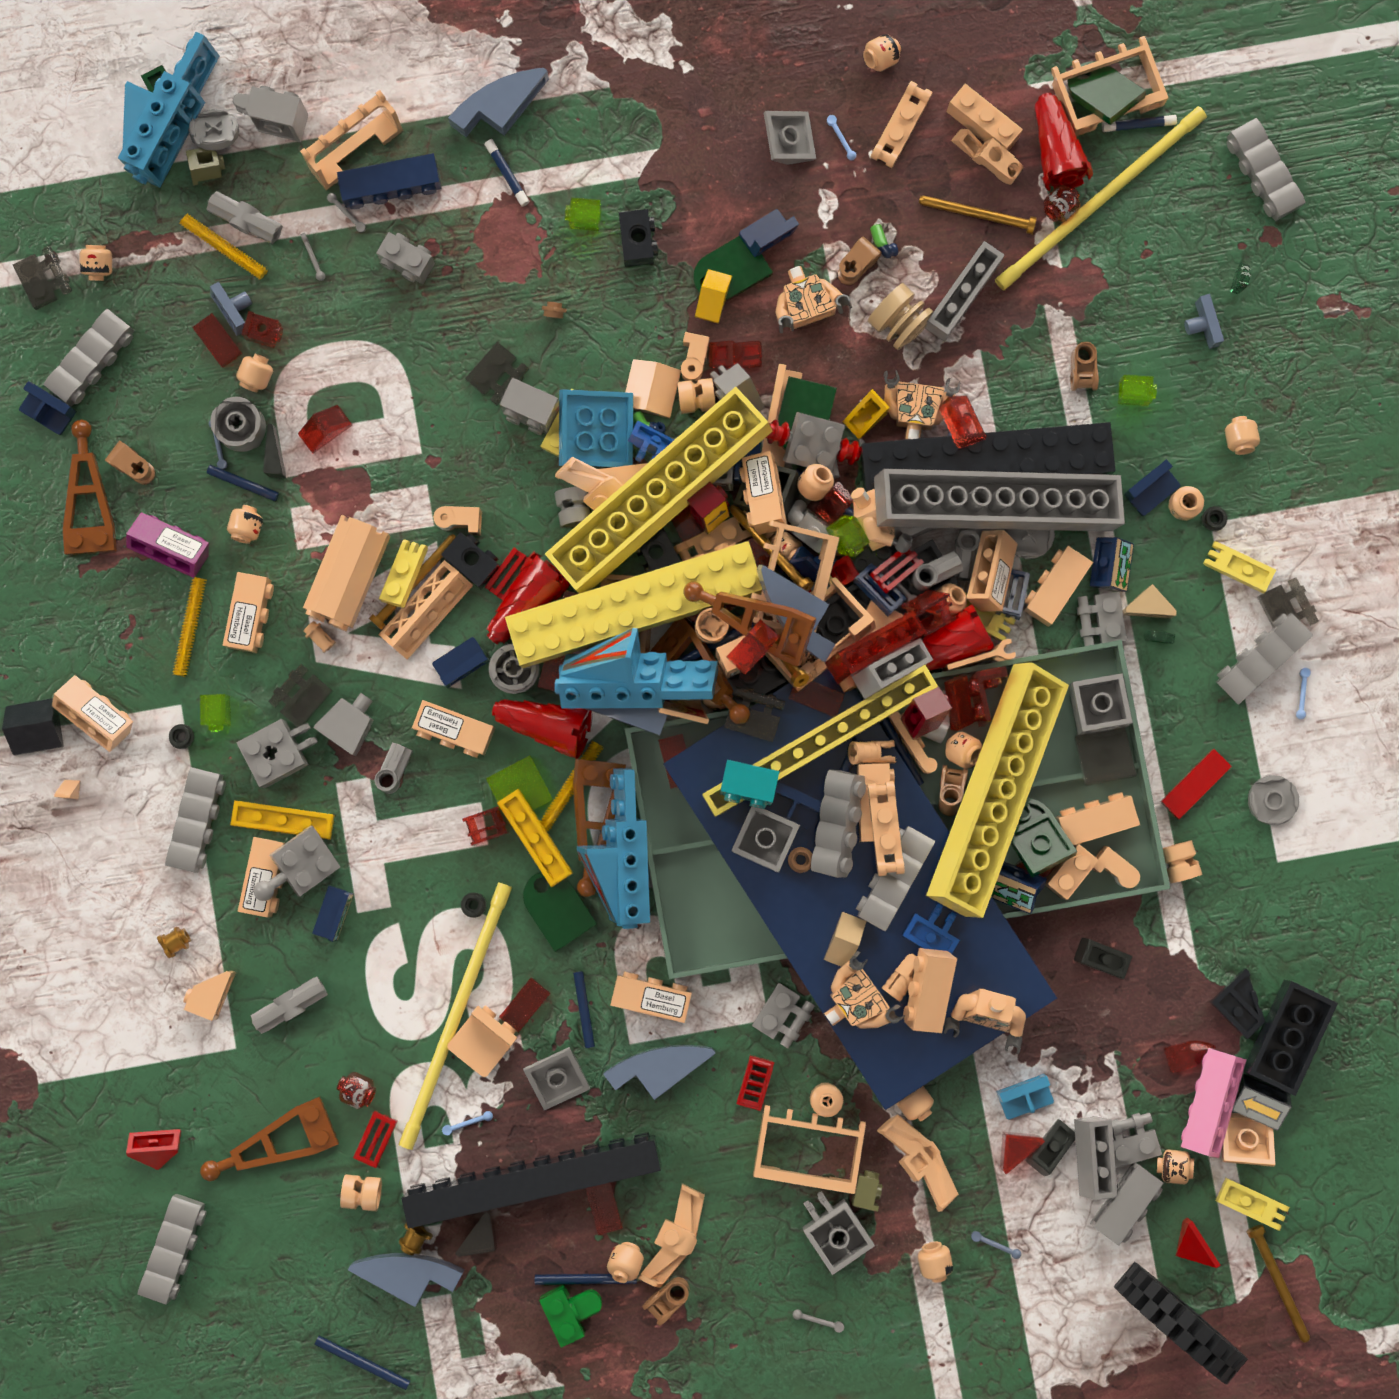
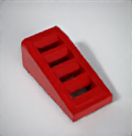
M753 1055L749 1056L736 1104L761 1111L774 1067V1061ZM753 1065L767 1068L766 1073L753 1070ZM750 1074L764 1078L763 1083L749 1079ZM747 1084L760 1087L761 1091L757 1092L746 1089ZM744 1094L759 1097L758 1102L744 1099Z

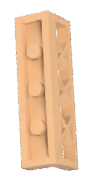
M779 364L768 417L769 423L773 420H778L788 377L802 378V373L786 370V365ZM764 438L761 453L771 451L776 459L777 466L784 467L785 461H783L785 450L778 446L776 440L772 444H768L767 438Z
M444 560L408 600L405 607L401 608L378 635L408 660L470 590L473 584ZM447 570H449L450 573L447 575V577L444 580H441V577L444 575V573ZM429 591H432L431 595L427 599H424V596ZM415 609V613L407 618L408 614ZM396 628H399L398 632L393 636L392 639H390V634Z

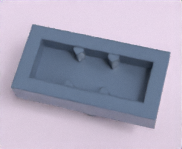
M219 282L211 285L210 296L236 336L245 332V322L240 316L239 311L252 305L248 294L244 291L229 299Z
M1210 294L1200 296L1195 302L1199 317L1186 320L1184 322L1185 330L1188 335L1204 331L1209 349L1219 347L1224 338Z

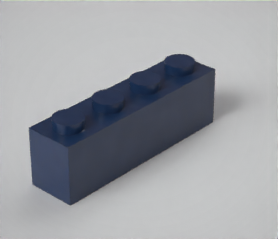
M434 153L337 172L342 201L345 207H350V209H360L364 207V204L369 203L385 204L389 199L394 198L406 200L420 193L431 195L436 193L437 190L442 189Z

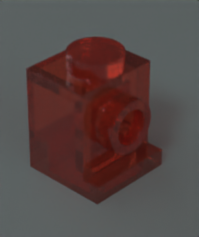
M248 311L241 334L247 341L275 348L276 342H280L282 338L283 328H281L282 325L278 320ZM261 325L267 327L264 332H259Z

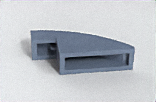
M545 68L520 71L487 84L456 108L448 117L450 125L467 137L480 119H482L505 136L549 80L548 71Z
M759 565L757 567L758 578L767 602L795 608L816 618L806 651L817 659L826 662L836 644L817 634L814 630L829 604L766 566ZM775 615L784 628L787 617Z
M585 708L659 736L667 718V714L659 713L657 708Z
M673 1045L650 1049L617 1063L605 1071L604 1076L616 1091L636 1075L655 1100L712 1057L715 1051L712 1047L696 1045Z
M406 1253L380 1254L354 1261L348 1271L416 1307L430 1280L453 1292L465 1270L451 1262L432 1256L420 1254L411 1256Z

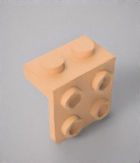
M477 1006L468 1020L448 1043V1049L482 1077L489 1075L517 1040V1037L514 1035L516 1030L507 1022L501 1025L494 1019L496 1014L487 1006L483 1008Z

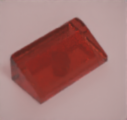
M968 396L948 397L939 406L958 448L966 447L987 438Z

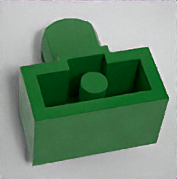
M565 1285L542 1294L539 1299L561 1348L583 1338L586 1330L582 1321L599 1313L602 1307V1298L597 1291L589 1289L574 1297H570Z

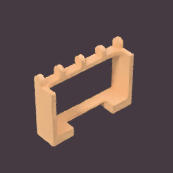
M1145 36L1139 38L1140 47L1127 51L1124 43L1118 45L1119 54L1104 59L1101 51L1095 53L1096 62L1081 67L1078 59L1072 61L1073 70L1060 74L1057 66L1051 68L1054 78L1052 83L1058 100L1062 102L1068 121L1071 122L1076 136L1094 131L1097 125L1104 121L1095 114L1077 119L1063 81L1139 55L1153 93L1146 95L1143 100L1125 114L1136 110L1143 114L1165 105L1168 95Z
M380 90L364 105L360 104L358 109L346 119L338 121V125L324 136L320 135L318 137L319 140L307 149L303 148L300 151L310 171L325 190H328L338 182L337 172L342 171L337 163L368 139L376 135L381 143L386 145L403 131L396 111ZM382 108L383 112L318 163H315V158L319 153L376 109Z
M770 520L769 526L777 528L774 545L764 543L763 548L772 550L768 568L772 571L775 570L784 530L823 539L819 555L821 562L812 595L824 601L839 537ZM763 590L761 595L752 593L751 598L767 602ZM757 610L756 616L753 619L754 623L784 629L778 622L763 619L764 612Z
M830 576L828 584L830 587L826 590L824 602L837 592L861 619L848 628L849 633L836 643L826 662L817 659L811 664L808 661L800 668V670H805L809 675V681L804 686L795 687L791 682L792 675L782 661L757 645L798 692L876 629L875 620L836 577L832 578ZM771 627L779 640L783 629Z
M765 1105L753 1171L754 1177L855 1194L866 1122L860 1121L858 1130L842 1128L843 1118L839 1117L836 1127L817 1124L818 1114L813 1113L811 1123L792 1120L793 1110L787 1109L786 1118L770 1116V1106ZM768 1122L856 1136L850 1180L780 1170L777 1167L761 1165Z

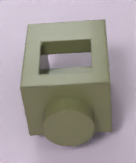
M202 148L186 151L193 186L198 185L199 181L222 177L221 170H225L222 155H217L216 151Z
M864 1170V1174L858 1173L856 1190L851 1201L853 1206L878 1212L879 1206L875 1203V1199L879 1200L882 1192V1184H879L878 1179L880 1173L870 1170Z

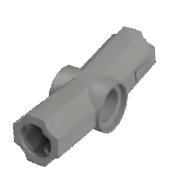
M960 529L955 540V553L959 556L964 570L954 575L957 580H971L983 529ZM970 537L974 543L973 547L965 548L961 543V538Z
M317 976L295 990L287 991L274 999L273 1003L250 1015L252 1023L256 1030L262 1034L279 1023L287 1022L304 1012L305 1008L324 998L328 993Z

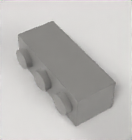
M921 638L869 665L854 675L852 679L864 699L923 665L928 664L933 659Z
M1098 1116L1074 1119L1079 1196L1093 1200L1117 1197L1112 1120Z
M1132 1163L1117 1184V1197L1107 1198L1090 1224L1118 1246L1122 1242L1125 1243L1133 1233L1131 1228L1136 1221L1140 1222L1147 1214L1148 1209L1146 1207L1151 1200L1155 1201L1160 1196L1163 1190L1161 1188L1163 1182L1137 1163Z

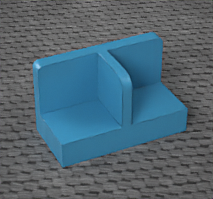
M1041 1074L996 1091L1006 1119L1010 1120L1026 1113L1032 1114L1035 1113V1110L1054 1103L1047 1075Z

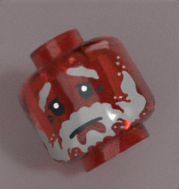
M1058 185L1044 199L1043 209L1046 216L1054 222H1066L1080 208L1079 192L1072 186Z
M351 1072L347 1077L342 1076L336 1090L340 1091L339 1100L355 1109H362L364 1106L368 1107L376 1093L373 1080L358 1072Z

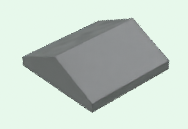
M764 112L772 161L788 165L814 161L816 159L808 112Z
M570 1047L523 1068L544 1110L590 1089L579 1062Z

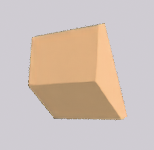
M633 359L626 392L633 393V410L670 419L681 370L658 362Z
M1231 1113L1221 1149L1223 1162L1274 1167L1273 1129L1238 1113Z

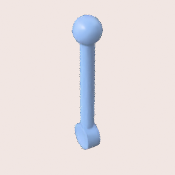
M829 115L827 124L835 130L847 151V158L851 161L854 160L856 153L850 149L838 128L836 117Z
M1308 668L1300 670L1302 683L1299 710L1296 712L1298 719L1306 717V712L1304 711L1307 677L1311 674Z
M486 1111L482 1116L453 1126L445 1125L442 1128V1132L444 1135H450L452 1131L483 1120L490 1121L493 1118V1114L490 1111Z

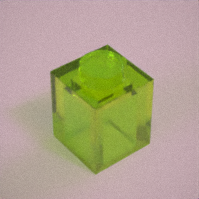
M571 197L570 205H566L565 220L569 221L570 229L599 231L602 208L601 200Z
M1123 375L1119 380L1118 404L1148 406L1157 395V384H1153L1154 376Z
M844 515L826 528L829 535L839 537L837 546L839 554L851 557L856 556L864 550V546L870 543L858 519L854 516Z
M226 694L200 695V725L208 727V731H223V726H231L230 696Z

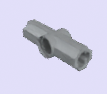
M217 191L211 195L207 206L208 212L229 222L235 229L245 234L251 233L268 243L274 244L279 239L283 227L280 223L262 215L259 210L243 201L239 203Z

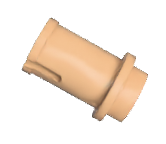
M313 621L304 629L305 637H310L323 653L336 643L321 628L320 623L317 624Z

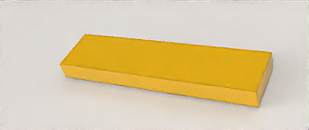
M520 789L515 790L497 802L551 887L573 874V871Z
M234 800L230 825L298 835L307 827L313 826L321 838L331 840L335 815Z

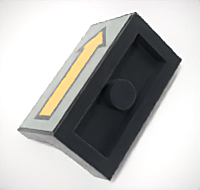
M1243 1074L1239 1085L1240 1092L1235 1099L1232 1111L1278 1131L1292 1108L1290 1094Z

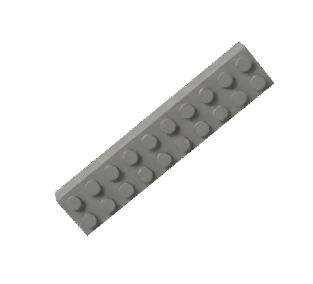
M883 469L874 477L877 527L1113 531L1125 524L1121 475Z

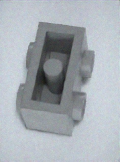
M388 232L376 252L380 264L391 271L395 269L401 272V275L411 282L417 281L423 285L435 265L430 255L431 251L421 245L413 246L409 243L410 240L400 233H397L395 236Z

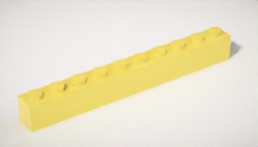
M923 665L753 765L780 771L779 781L908 706L913 698L937 688L938 685L926 665ZM722 783L702 794L715 817L738 804L724 801L725 796L720 795Z

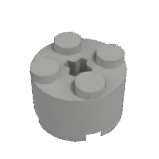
M230 397L223 400L212 412L210 420L211 429L216 438L227 448L237 452H245L260 446L265 436L266 422L263 414L253 403L242 397ZM241 420L243 424L240 425L238 429H236L234 425H238L239 421Z

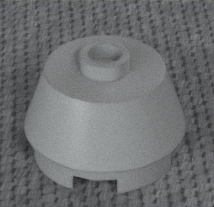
M513 644L499 648L493 654L489 663V675L492 682L497 688L506 693L516 694L528 690L535 683L539 674V664L521 668Z

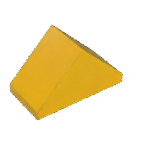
M708 269L701 286L695 313L696 318L719 324L732 279L731 275Z
M872 389L842 422L858 439H861L887 415L890 407Z

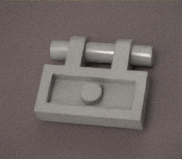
M1120 592L1094 595L1095 605H1088L1087 596L1077 598L1079 605L1076 608L1077 615H1080L1082 625L1080 635L1084 639L1085 646L1094 645L1093 636L1098 635L1100 643L1117 640L1127 641ZM1096 613L1098 627L1092 628L1090 614Z
M778 982L752 1026L772 1039L775 1038L778 1031L785 1034L780 1044L789 1049L792 1042L797 1041L800 1036L798 1033L805 1021L808 1022L812 1016L810 1013L815 1005L806 1000L803 1007L799 1008L795 1004L800 996ZM790 1012H793L797 1017L790 1028H788L783 1023Z
M1136 1113L1131 1115V1118L1121 1121L1117 1119L1112 1120L1115 1168L1162 1155L1155 1130H1144L1145 1124L1153 1122L1150 1113L1142 1115ZM1131 1128L1135 1129L1136 1134L1126 1137L1122 1136V1131Z

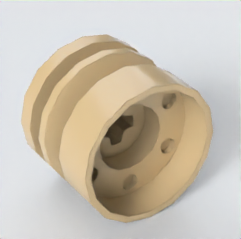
M904 283L897 286L877 306L867 320L878 332H882L887 327H890L891 331L887 335L886 340L890 342L899 336L893 345L897 350L911 343L925 329L928 319L934 312L927 308L919 314L925 303L920 301L912 307L910 303L915 293Z

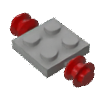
M796 412L791 431L787 422H784L782 426H779L778 420H773L769 423L773 431L766 437L768 444H772L776 440L778 446L782 447L788 441L783 458L785 462L804 467L812 464H821L832 472L836 457L838 462H843L844 459H847L848 464L852 465L861 456V447H859L858 441L855 440L849 444L847 438L841 440L845 425L799 412Z

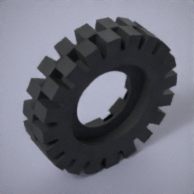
M1135 1261L1114 1285V1288L1132 1306L1139 1310L1143 1316L1224 1384L1227 1385L1248 1360L1223 1335Z

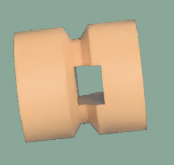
M712 378L698 379L696 384L691 380L677 382L681 414L695 413L698 408L702 412L708 411L715 405Z
M712 608L703 610L698 615L695 623L697 637L707 644L720 642L725 637L729 628V624L711 613Z
M1192 840L1163 848L1165 863L1169 864L1167 874L1170 883L1202 875L1199 861L1193 858L1196 852Z
M346 1174L341 1189V1208L356 1209L358 1206H361L362 1210L377 1212L381 1198L382 1179L366 1177L365 1180H362L358 1175Z

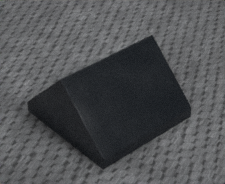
M53 698L6 706L2 731L14 756L64 747L59 712L52 707Z

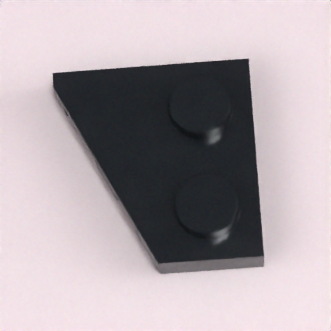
M1243 968L1210 1003L1245 1039H1248L1265 1023V1019L1258 1005L1259 1000L1256 991L1253 990L1249 977L1250 973L1246 968Z

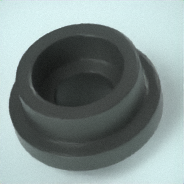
M1209 507L1202 515V523L1210 531H1219L1227 523V514L1220 507ZM1211 515H1215L1218 518L1217 523L1210 521Z
M175 725L169 732V741L177 749H186L194 741V732L188 725ZM181 732L186 734L184 741H179L178 735Z
M469 893L463 897L461 909L468 917H479L485 912L486 900L479 893ZM472 900L478 902L476 910H472L469 907V903Z

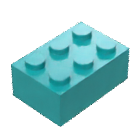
M727 760L720 795L725 796L724 801L739 804L740 799L750 801L749 806L765 809L766 805L771 806L773 803L780 771Z

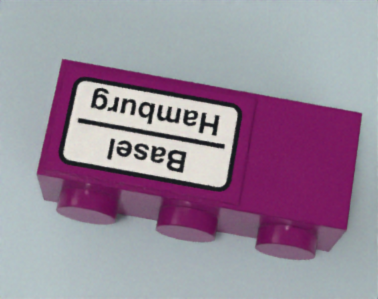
M142 512L126 533L128 549L195 578L209 557V542H206L199 536L186 533L177 526L166 524L155 516H149Z

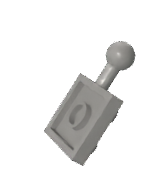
M309 826L270 854V857L281 873L270 881L258 882L254 887V895L260 901H267L272 898L274 889L287 881L296 895L300 897L340 868V865L315 828Z

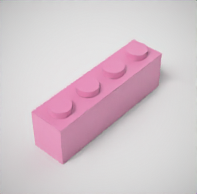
M1208 1048L1202 1060L1203 1069L1201 1076L1195 1085V1098L1189 1107L1188 1123L1182 1132L1181 1147L1207 1156L1220 1157L1246 1059Z

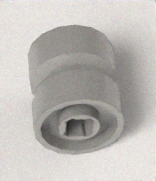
M569 487L554 493L556 505L561 508V511L558 513L561 528L576 527L591 514L590 508L583 502L584 496L587 495L586 491L578 487Z

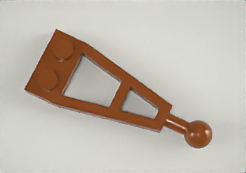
M77 420L71 427L73 436L77 438L78 454H72L63 522L64 554L75 555L116 551L115 526L95 454L88 453L87 438L91 435L92 428L87 421ZM82 462H88L94 485L78 486L80 464ZM96 493L105 526L73 528L77 495Z
M694 581L685 585L683 594L688 601L697 602L701 600L712 605L711 613L747 638L752 639L753 642L773 656L797 667L802 664L816 622L815 617L795 608L726 592H719L715 596L704 591L702 585ZM725 603L745 607L743 619H739L724 608ZM756 610L787 617L779 645L751 627Z
M687 618L674 621L650 651L666 653L667 661H675L693 641L703 660L716 661L707 644L697 637L695 627ZM718 665L716 682L721 689L716 694L714 693L713 699L709 700L719 706L724 704L730 711V719L736 724H744L750 717V711L747 706L737 704L730 695L734 690Z
M583 759L575 760L573 792L578 846H588L586 829L600 830L596 845H606V840H603L602 826L606 825L605 819H615V815L611 812V800L614 799L613 789L603 822L586 821L583 785L611 788L610 775L614 774L613 769L626 768V764ZM584 867L583 878L579 880L577 890L582 896L590 897L595 894L596 889Z
M319 1096L296 1106L231 1150V1157L219 1162L212 1160L205 1162L200 1169L202 1178L206 1181H214L220 1176L222 1171L236 1166L237 1171L314 1155L338 1145L339 1141L321 1097ZM296 1115H299L311 1147L277 1154L269 1133ZM261 1139L267 1156L244 1161L241 1152Z

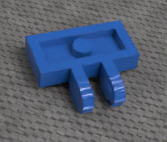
M637 420L628 441L640 448L635 460L640 462L644 458L646 451L654 455L651 458L652 460L671 444L674 439Z
M938 903L928 920L915 913L902 936L924 949L943 950L952 954L960 940L947 932L957 914L954 912L948 914L942 928L934 925L943 908Z

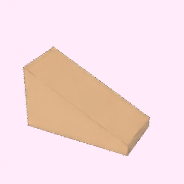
M960 129L951 140L971 158L975 156L982 146V143L969 129Z
M64 780L55 792L54 797L79 799L80 780Z

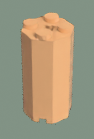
M341 515L303 606L307 610L305 614L320 622H324L326 618L330 620L329 624L346 632L348 627L353 628L391 536L384 531L382 533L376 532L377 528L351 517L348 519L346 516Z

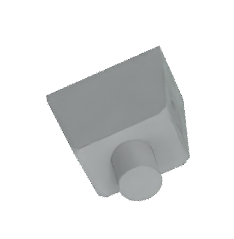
M362 693L359 694L353 704L342 698L313 728L351 755L356 756L374 721L365 714L373 701Z

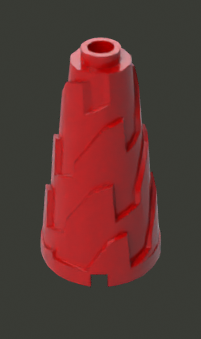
M1052 93L1042 94L1038 97V101L1035 104L1044 176L1042 180L1048 191L1051 189L1050 186L1054 187V191H1068L1083 185V177L1086 175L1088 180L1091 179L1093 176L1091 162H1088L1071 122L1068 121L1062 102Z
M535 551L530 554L520 568V574L509 588V593L495 611L496 615L487 627L489 631L487 637L497 645L500 642L505 643L511 638L505 620L506 616L551 603L554 599L557 600L571 585L555 566L547 560L543 561L541 555Z
M973 604L965 607L962 612L947 620L922 640L933 659L926 664L929 671L943 668L948 664L996 649Z
M503 699L500 702H495L492 709V716L495 717L496 722L511 728L516 733L535 739L534 741L554 748L555 751L576 759L582 755L588 739L585 737L586 733L591 731L593 719L592 711L585 708H561L560 705L548 703L546 705L527 700L522 702Z

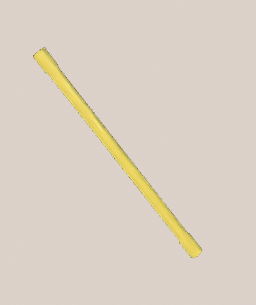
M1196 107L1175 128L1014 265H1011L995 279L996 284L1002 290H1006L1043 255L1185 134L1191 132L1207 118L1205 111L1201 107Z
M500 882L497 884L490 903V909L415 1106L398 1145L413 1150L421 1129L422 1120L449 1052L448 1043L455 1036L498 920L512 890L511 886Z

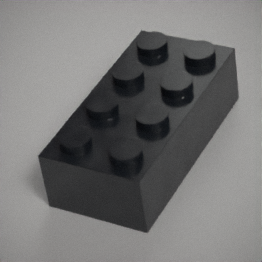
M1283 980L1265 1019V1023L1248 1056L1243 1072L1296 1096L1338 1003L1293 981Z

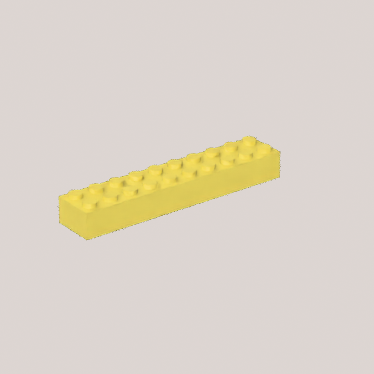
M734 387L549 549L545 555L579 594L592 590L688 506L687 500L708 482L713 484L773 431L769 422L741 391Z
M749 541L506 616L505 620L519 665L523 669L596 646L632 628H638V632L699 614L705 609L713 608L712 605L701 600L690 602L685 598L683 590L689 582L700 583L704 591L715 596L719 592L748 598L752 596V593L762 594L757 566Z
M1034 663L1013 664L926 895L965 917H984L1069 687L1068 684Z

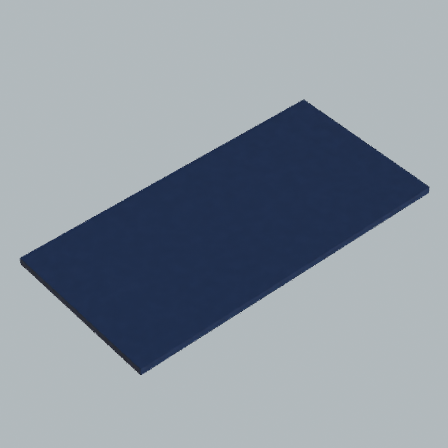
M838 660L799 692L791 683H788L749 708L750 717L746 723L736 724L731 720L663 763L823 1014L836 1005L830 996L833 993L831 985L837 971L841 968V966L824 960L841 913L845 912L860 918L857 916L859 911L856 907L862 896L868 897L872 890L868 885L874 874H878L874 842H859L858 822L856 825L857 843L851 852L853 866L847 877L837 878L811 871V868L803 873L795 872L788 864V856L797 847L807 848L813 854L816 846V831L814 829L820 818L819 812L811 830L808 831L799 827L781 869L777 873L731 852L751 808L749 806L750 801L744 800L715 817L702 794L722 783L727 760L753 765L863 701L856 688L845 693L843 692L832 672L833 668L840 665ZM879 723L854 736L863 740V742L889 741ZM853 738L780 779L778 782L822 802L825 795L824 785L829 770H840ZM891 747L881 748V757H895L896 763H890V769H894L895 773L894 785L899 829L905 830L909 826L931 838L935 843L887 930L883 931L866 921L857 949L861 953L856 959L861 963L868 959L863 970L890 1008L900 1005V1008L894 1010L896 1016L901 1017L903 1016L905 1006L908 1005V991L903 996L901 1002H899L884 991L882 986L885 985L891 974L894 973L895 969L898 968L907 955L915 954L918 956L919 948H922L902 936L915 913L928 920L932 911L939 903L926 895L950 832L896 749ZM858 764L852 766L850 773L857 774ZM803 855L796 857L797 864L803 865L806 859ZM992 897L989 900L983 918L965 917L942 905V912L935 920L934 925L942 928L948 914L954 912L957 915L947 933L960 940L952 953L957 958L945 1019L951 1017V1013L961 995L970 994L979 989L1015 998V1006H1019L1025 1012L1026 1018L1057 999ZM846 1018L834 1026L827 1019L885 1110L1005 1033L1004 1031L964 1020L960 1021L959 1035L953 1037L954 1029H949L944 1034V1026L942 1033L913 1031L904 1022V1018L898 1023H889L879 1028L860 1029L856 1025L851 1026Z

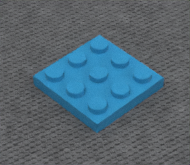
M559 390V466H563L571 457L592 467L633 465V444L628 441L633 430V393Z

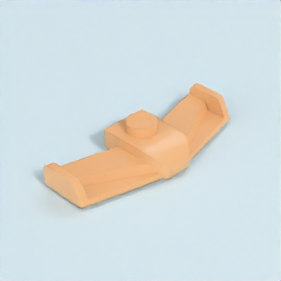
M571 457L555 474L556 478L588 492L584 496L583 502L593 510L623 486L614 476H610L574 457Z
M898 1114L888 1119L877 1130V1132L884 1135L906 1154L899 1163L911 1179L916 1182L922 1177L924 1178L938 1212L943 1211L959 1195L940 1155L941 1152L933 1141L928 1140Z
M682 1184L675 1220L672 1222L665 1218L654 1242L662 1248L639 1274L638 1279L654 1287L661 1288L686 1256L692 1253L697 1243L696 1236L705 1194Z

